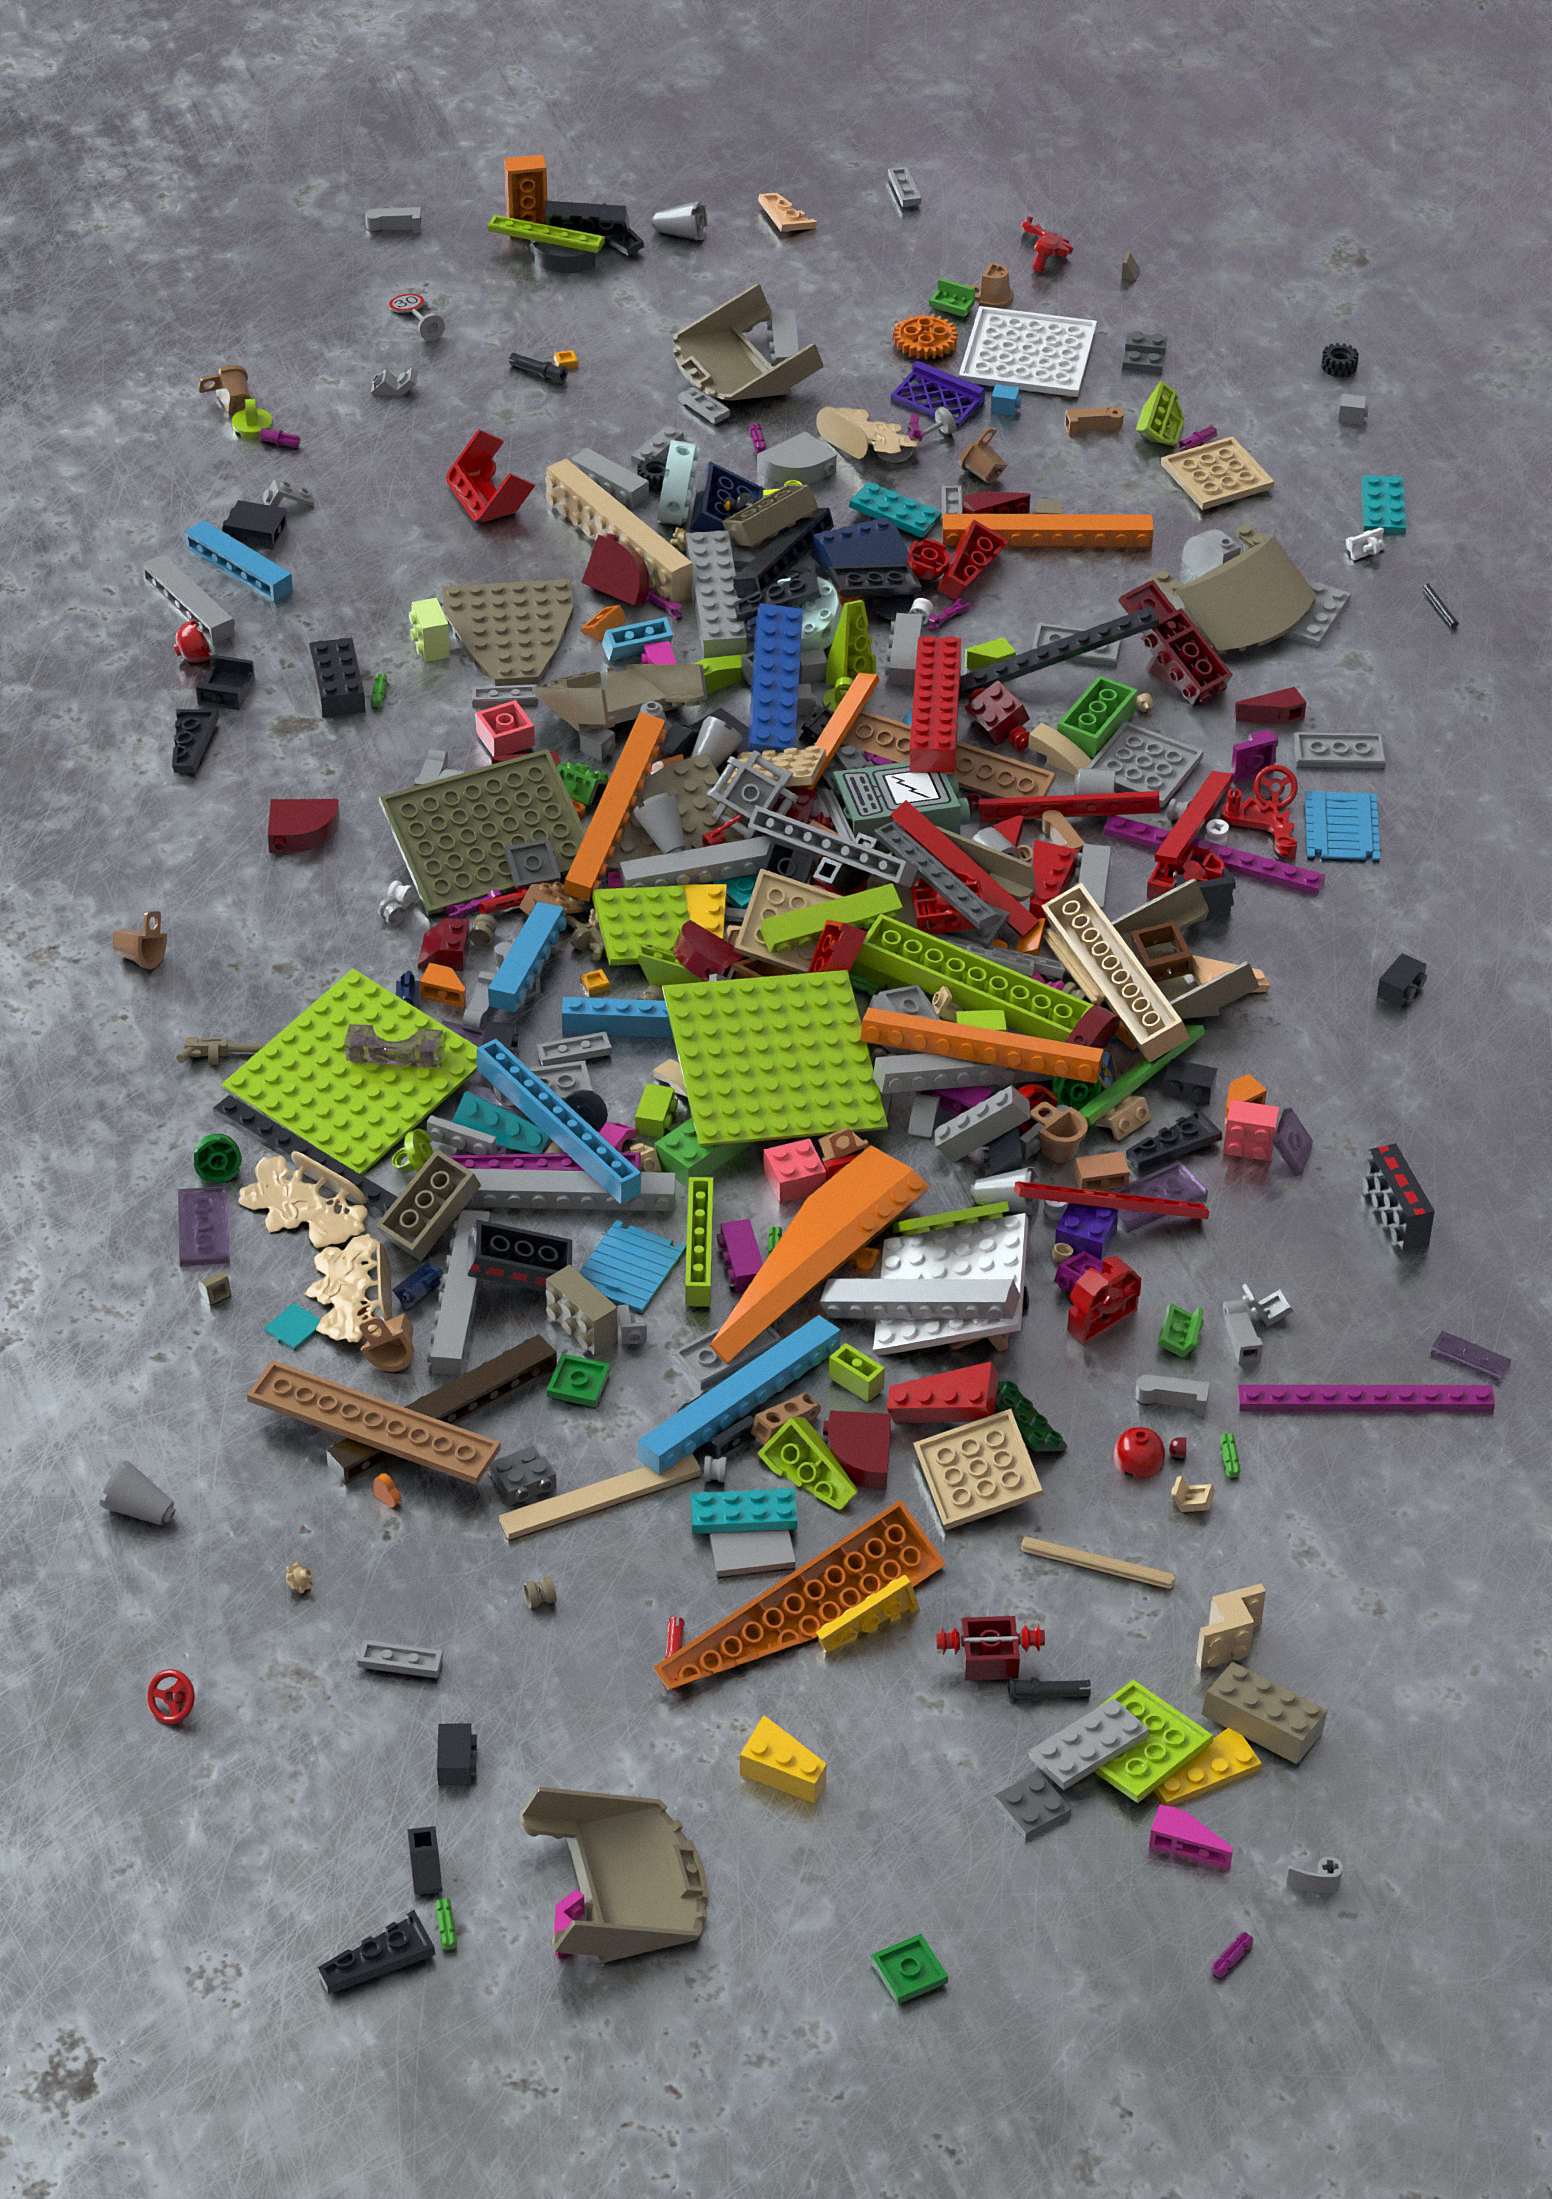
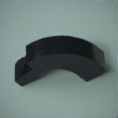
M531 240L529 245L530 251L535 255V264L549 271L575 273L596 267L595 252L555 246Z
M858 833L854 841L875 850L881 844L878 839L862 833ZM823 857L813 877L823 885L847 892L858 887L870 872Z

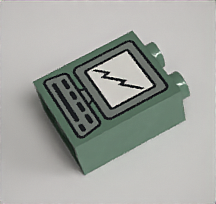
M910 761L834 772V794L855 839L858 833L877 839L874 836V830L892 822L890 814L905 800L934 826L941 827L960 835V826L970 824L969 804L966 798H959V785L955 773L910 772ZM882 843L877 849V851L883 852L885 854H889L891 852Z

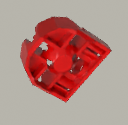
M1190 845L1177 865L1157 864L1147 883V898L1155 899L1172 890L1173 879L1176 875L1183 874L1186 882L1193 878L1197 882L1221 878L1222 869H1225L1224 862L1213 851ZM1203 855V859H1205L1203 864L1195 861V856ZM1170 868L1175 869L1172 878L1167 877Z
M952 867L946 868L984 901L978 878L975 879L969 873L957 871ZM919 878L915 885L912 886L911 900L918 930L927 934H938L978 929L922 878ZM927 920H928V923H929V928H930V930H928V928H927V923H926Z
M1117 1256L1107 1257L1103 1260L1102 1274L1092 1267L1088 1269L1076 1282L1070 1294V1300L1075 1306L1069 1309L1068 1332L1076 1341L1084 1345L1137 1311L1142 1278ZM1103 1315L1108 1316L1106 1319H1099Z

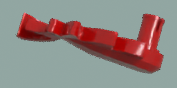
M1028 216L1025 222H1021L1022 230L1041 237L1036 241L1034 247L1037 255L1032 269L1043 272L1048 256L1059 255L1066 258L1068 254H1072L1074 247L1068 244L1069 240L1058 236L1057 233L1043 230L1039 224L1036 226L1031 225L1033 217Z
M1233 788L1229 789L1227 792V803L1222 805L1220 809L1221 820L1227 824L1261 829L1273 833L1275 838L1274 848L1277 853L1286 859L1295 858L1297 841L1290 837L1294 832L1295 826L1294 823H1288L1290 811H1285L1279 815L1276 805L1271 800L1264 807H1262L1257 799L1248 797L1244 803H1240L1242 792L1236 789L1235 796H1233Z

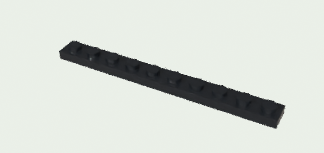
M1150 606L962 675L960 678L959 699L971 695L975 690L987 689L997 680L1002 684L1160 626L1153 607Z
M228 1095L213 1107V1114L290 1162L293 1163L291 1158L292 1152L297 1151L346 1178L364 1194L367 1203L363 1206L380 1217H383L398 1198L231 1095Z

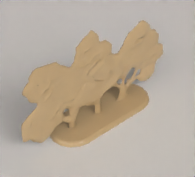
M830 406L821 409L817 415V428L821 437L858 459L866 455L868 444L874 445L873 449L877 452L889 454L901 452L900 446L916 447L919 444L917 439H910L909 436L896 434L902 431L900 424L867 421L870 415L864 409L834 408Z
M297 1151L292 1152L291 1158L299 1170L290 1171L283 1156H274L270 1159L263 1157L254 1168L258 1182L242 1187L239 1191V1203L252 1210L269 1208V1213L265 1219L266 1228L269 1233L279 1231L283 1227L287 1229L296 1228L302 1221L309 1222V1238L316 1248L325 1247L331 1243L339 1244L346 1242L351 1235L357 1236L365 1231L362 1222L368 1213L367 1208L363 1205L367 1201L360 1189L346 1178ZM303 1173L317 1181V1184L303 1183L301 1181ZM289 1175H294L292 1179L286 1180ZM323 1185L338 1195L334 1198H323L319 1195V1189ZM345 1198L357 1205L348 1206ZM333 1200L332 1205H327L328 1201ZM337 1201H340L338 1205H342L340 1214L334 1212V1206ZM346 1208L350 1210L348 1214H345Z
M366 1234L354 1237L344 1250L328 1246L314 1257L316 1270L321 1271L326 1276L317 1282H313L304 1295L310 1298L316 1297L317 1301L324 1305L334 1304V1308L321 1318L316 1331L329 1335L330 1338L336 1341L347 1339L348 1342H359L363 1336L359 1326L361 1322L366 1321L362 1320V1318L368 1315V1319L373 1318L371 1314L378 1305H380L385 1321L392 1319L391 1271L388 1256L382 1243L370 1238V1235ZM376 1249H377V1261L371 1259L372 1253H373ZM368 1261L369 1264L362 1265L361 1262ZM377 1266L378 1280L372 1281L367 1273ZM378 1285L379 1299L374 1301L368 1300L365 1297L366 1289L370 1286ZM362 1301H367V1302H368L367 1304H364V1305L361 1304ZM370 1305L369 1308H366V1313L361 1316L357 1315L359 1310ZM370 1325L368 1331L373 1332L379 1326Z

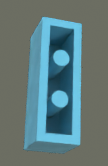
M667 617L606 630L602 645L608 661L611 662L644 654L645 644L669 641L671 645L673 632Z

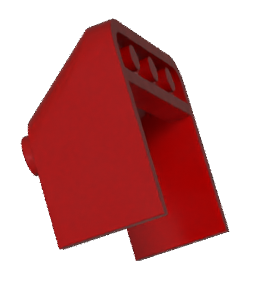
M478 429L447 472L446 482L470 517L477 522L483 523L517 512L535 487V484L509 473L496 490L490 482V479L496 473V463L493 457L504 441Z

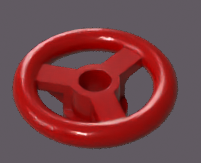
M1267 766L1254 779V795L1263 806L1268 801L1260 792V783L1267 786L1269 794L1272 795V802L1276 805L1277 809L1287 807L1297 795V779L1294 773L1285 766ZM1278 771L1287 777L1282 780L1278 778L1269 780L1264 776L1270 772ZM1291 782L1289 796L1284 801L1279 802V796L1284 793L1285 785ZM1274 783L1280 785V789L1276 792L1272 790Z
M167 1669L153 1677L147 1690V1703L156 1719L166 1724H176L183 1721L192 1711L195 1692L190 1679L184 1673L174 1669ZM173 1677L178 1679L169 1689H157L158 1684L165 1678ZM155 1697L163 1699L168 1704L171 1716L165 1715L159 1710ZM184 1706L183 1710L180 1712L179 1708Z

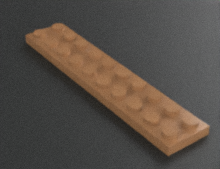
M862 709L839 747L854 744L857 749L862 748L864 754L869 752L875 754V757L878 755L893 760L894 763H900L901 761L909 762L911 725ZM957 741L955 775L960 788L993 799L1047 796L1056 779L1054 772Z
M274 1360L269 1363L247 1393V1401L475 1485L478 1484L501 1450V1443L499 1441Z

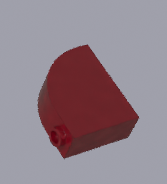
M607 533L606 536L598 535L581 583L632 605L644 606L649 591V573L642 556L633 547L619 541V536Z
M271 799L268 824L269 852L306 851L327 842L335 834L339 826V799Z
M692 920L683 924L673 946V952L677 960L687 970L706 982H709V976L712 974H719L727 978L731 965L747 958L743 954L734 952L735 946Z
M1094 1005L1078 1021L1065 1043L1099 1049L1106 1048L1121 1025L1120 1017L1099 1005Z
M830 1410L829 1421L824 1420L823 1436H828V1448L851 1482L865 1488L887 1490L891 1414Z

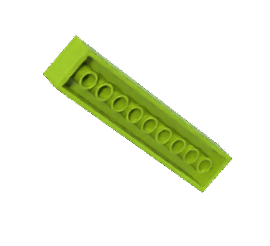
M883 914L878 916L868 931L858 954V963L909 985L919 984L923 991L935 995L942 986L948 987L952 995L950 1002L967 1010H1004L1006 1026L1031 1037L1065 1042L1082 1016L1094 1006Z

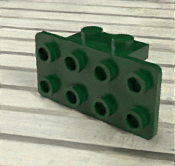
M998 1381L994 1414L1011 1409L1022 1439L1030 1449L1034 1451H1065L1067 1444L1063 1441L1062 1435L1054 1431L1048 1424V1420L1033 1407V1403L1021 1394L1018 1386L1011 1381Z

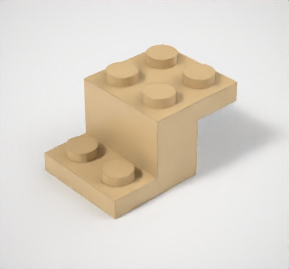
M1262 1583L1212 1597L1209 1626L1200 1628L1196 1662L1200 1670L1250 1656L1253 1628L1262 1623L1266 1594Z

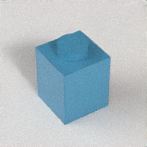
M996 384L991 398V413L1015 416L1017 408L1020 409L1022 404L1019 388Z

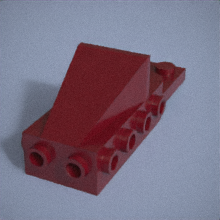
M1154 580L1120 596L1118 602L1128 614L1152 606L1159 620L1160 626L1142 632L1141 640L1145 647L1153 654L1145 668L1148 673L1181 690L1183 696L1191 705L1199 701L1204 703L1212 694L1217 693L1218 695L1227 689V683L1233 674L1183 609L1176 610Z

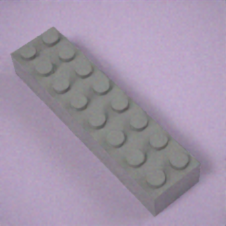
M728 531L686 533V556L692 562V593L703 659L747 654V637L744 621L738 622L734 602L739 601L740 598L737 597L736 590L733 587V578L736 576Z

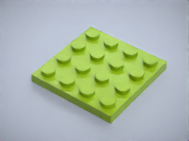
M683 885L595 889L592 893L609 966L640 964L634 949L635 943L651 944L673 951V946L683 924L690 920Z
M1008 1201L892 1223L893 1233L901 1232V1236H908L1002 1218V1212L1009 1211Z
M1132 1680L1100 1706L1115 1698L1149 1729V1737L1093 1772L1138 1803L1213 1743V1735L1141 1684Z

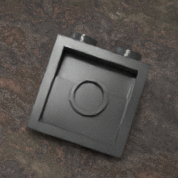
M1139 331L1128 333L1122 369L1162 373L1167 349V337L1159 333L1154 335H1146Z
M854 744L837 749L820 779L828 790L832 789L834 791V772L872 767L874 765L871 761L867 762L865 760L862 748L857 749Z
M534 1445L494 1460L487 1469L509 1505L523 1502L530 1497L548 1492L557 1487L555 1471L546 1457L540 1456Z

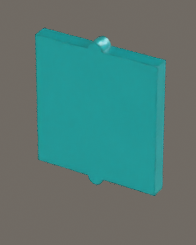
M293 1303L265 1326L264 1332L277 1339L278 1343L282 1342L295 1351L317 1332L316 1327L321 1319L314 1316L310 1310L306 1311Z

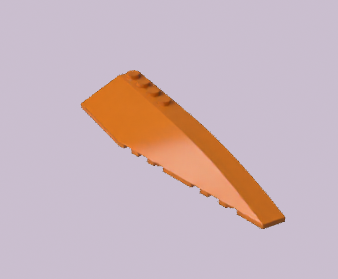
M870 1145L806 1199L709 1346L726 1364L729 1363L915 1205L930 1186L914 1169Z
M900 1499L654 1666L653 1670L667 1690H671L818 1638L816 1632L823 1625L842 1616L849 1608H854L862 1603L869 1595L882 1590L892 1580L906 1575L911 1581L912 1587H914L946 1565V1562Z

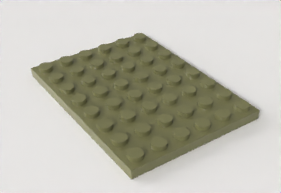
M549 749L379 797V803L427 915L445 911L448 906L454 904L465 905L472 900L487 897L488 893L494 889H498L501 894L516 890L504 853L506 846L549 838L560 875L564 876L568 874L583 841L581 838L582 831L584 830L583 825Z

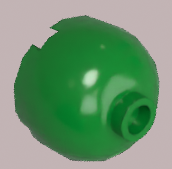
M1055 1076L1052 1083V1092L1058 1099V1105H1066L1079 1111L1101 1093V1084L1098 1080L1097 1083Z
M213 1133L204 1136L197 1142L193 1150V1165L196 1173L203 1180L223 1183L231 1180L240 1170L242 1155L237 1143L231 1137Z

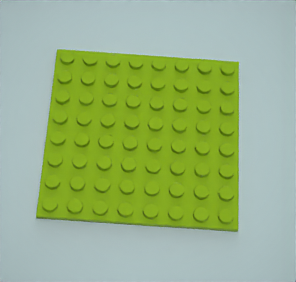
M351 969L221 1085L224 1089L280 1126L363 1175L477 1071L478 1047L357 970Z
M847 970L662 986L699 1147L829 1135L846 1127L850 1128L852 1132L888 1129L878 1086L873 1079L874 1071L867 1044L860 1041L862 1025Z

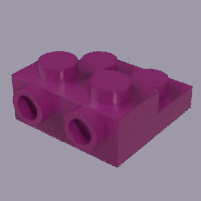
M1270 729L1249 734V741L1233 745L1230 772L1233 773V784L1255 779L1256 775L1263 768L1276 763L1278 738Z
M1083 1251L1059 1264L1053 1282L1057 1283L1059 1288L1072 1292L1076 1282L1091 1267L1102 1274L1103 1261Z

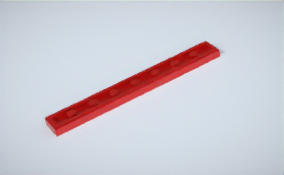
M1212 771L1155 853V862L1177 865L1233 782V773Z
M1159 791L979 799L980 821L1008 820L1018 815H1022L1023 819H1041L1043 813L1047 810L1059 811L1064 817L1160 813Z
M907 800L890 814V819L945 868L952 867L957 871L969 873L975 879L978 878L984 902L1009 912L1010 919L1006 924L1022 939L1039 923V920Z
M1021 1181L1015 1182L1014 1185L1016 1194L1024 1198L1208 1219L1210 1213L1203 1203Z

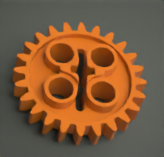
M916 314L915 318L908 316V320L902 319L901 323L897 322V327H894L893 341L898 350L903 349V354L909 352V357L917 355V359L921 356L928 359V356H931L935 359L936 355L943 357V353L949 354L950 350H954V346H957L958 332L957 328L953 327V323H948V319L941 320L942 316L934 318V314L930 317L923 314V317H920Z

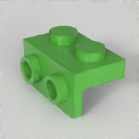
M940 278L937 283V291L929 299V307L965 317L975 305V288Z
M1170 1303L1165 1310L1157 1345L1182 1358L1190 1351H1195L1200 1342L1198 1334L1204 1324L1202 1319L1204 1309L1199 1307L1191 1314Z

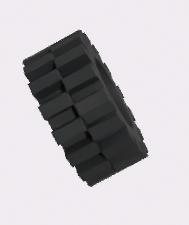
M1336 343L1335 346L1333 344H1330L1329 347L1326 346L1322 354V370H1325L1327 374L1331 373V376L1336 374L1337 377H1341V375L1348 377V374L1350 376L1353 375L1358 366L1359 353L1357 349H1352L1351 345L1347 347L1345 343L1342 345Z
M651 456L652 459L647 457L645 461L641 460L640 464L638 463L637 475L649 481V491L653 489V492H657V489H659L661 492L667 458L663 460L661 456L658 459L655 456Z

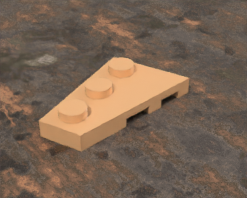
M778 193L759 194V203L780 231L790 232L792 230L816 229L817 221L807 219L805 217L806 213L802 210L796 211L793 209L792 203Z
M1192 955L1193 970L1202 984L1238 966ZM1252 968L1259 988L1251 992H1268L1270 983L1262 970Z

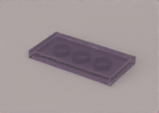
M1180 1161L1112 1191V1193L1197 1202L1208 1196V1190ZM1118 1209V1224L1126 1233H1129L1166 1216V1214Z
M227 1186L178 1189L180 1267L230 1263Z

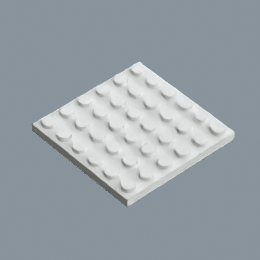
M979 306L959 378L973 384L986 386L998 384L1018 387L1020 390L1028 392L1035 391L1046 394L1065 395L1067 397H1078L1097 321Z
M1026 1213L885 1239L880 1279H1013L1020 1293V1299L1013 1319L876 1318L873 1347L876 1356L1021 1331L1028 1218Z

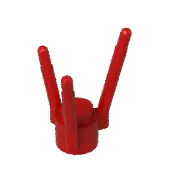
M736 815L727 823L702 835L704 846L723 844L725 836L722 831L735 824L742 816Z

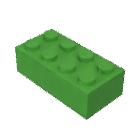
M1099 675L1059 721L1057 731L1077 745L1087 756L1095 758L1125 721L1127 722L1136 711L1138 690Z
M690 1118L655 1143V1149L661 1169L667 1173H675V1179L688 1188L689 1177H706L754 1142L699 1147L693 1119Z

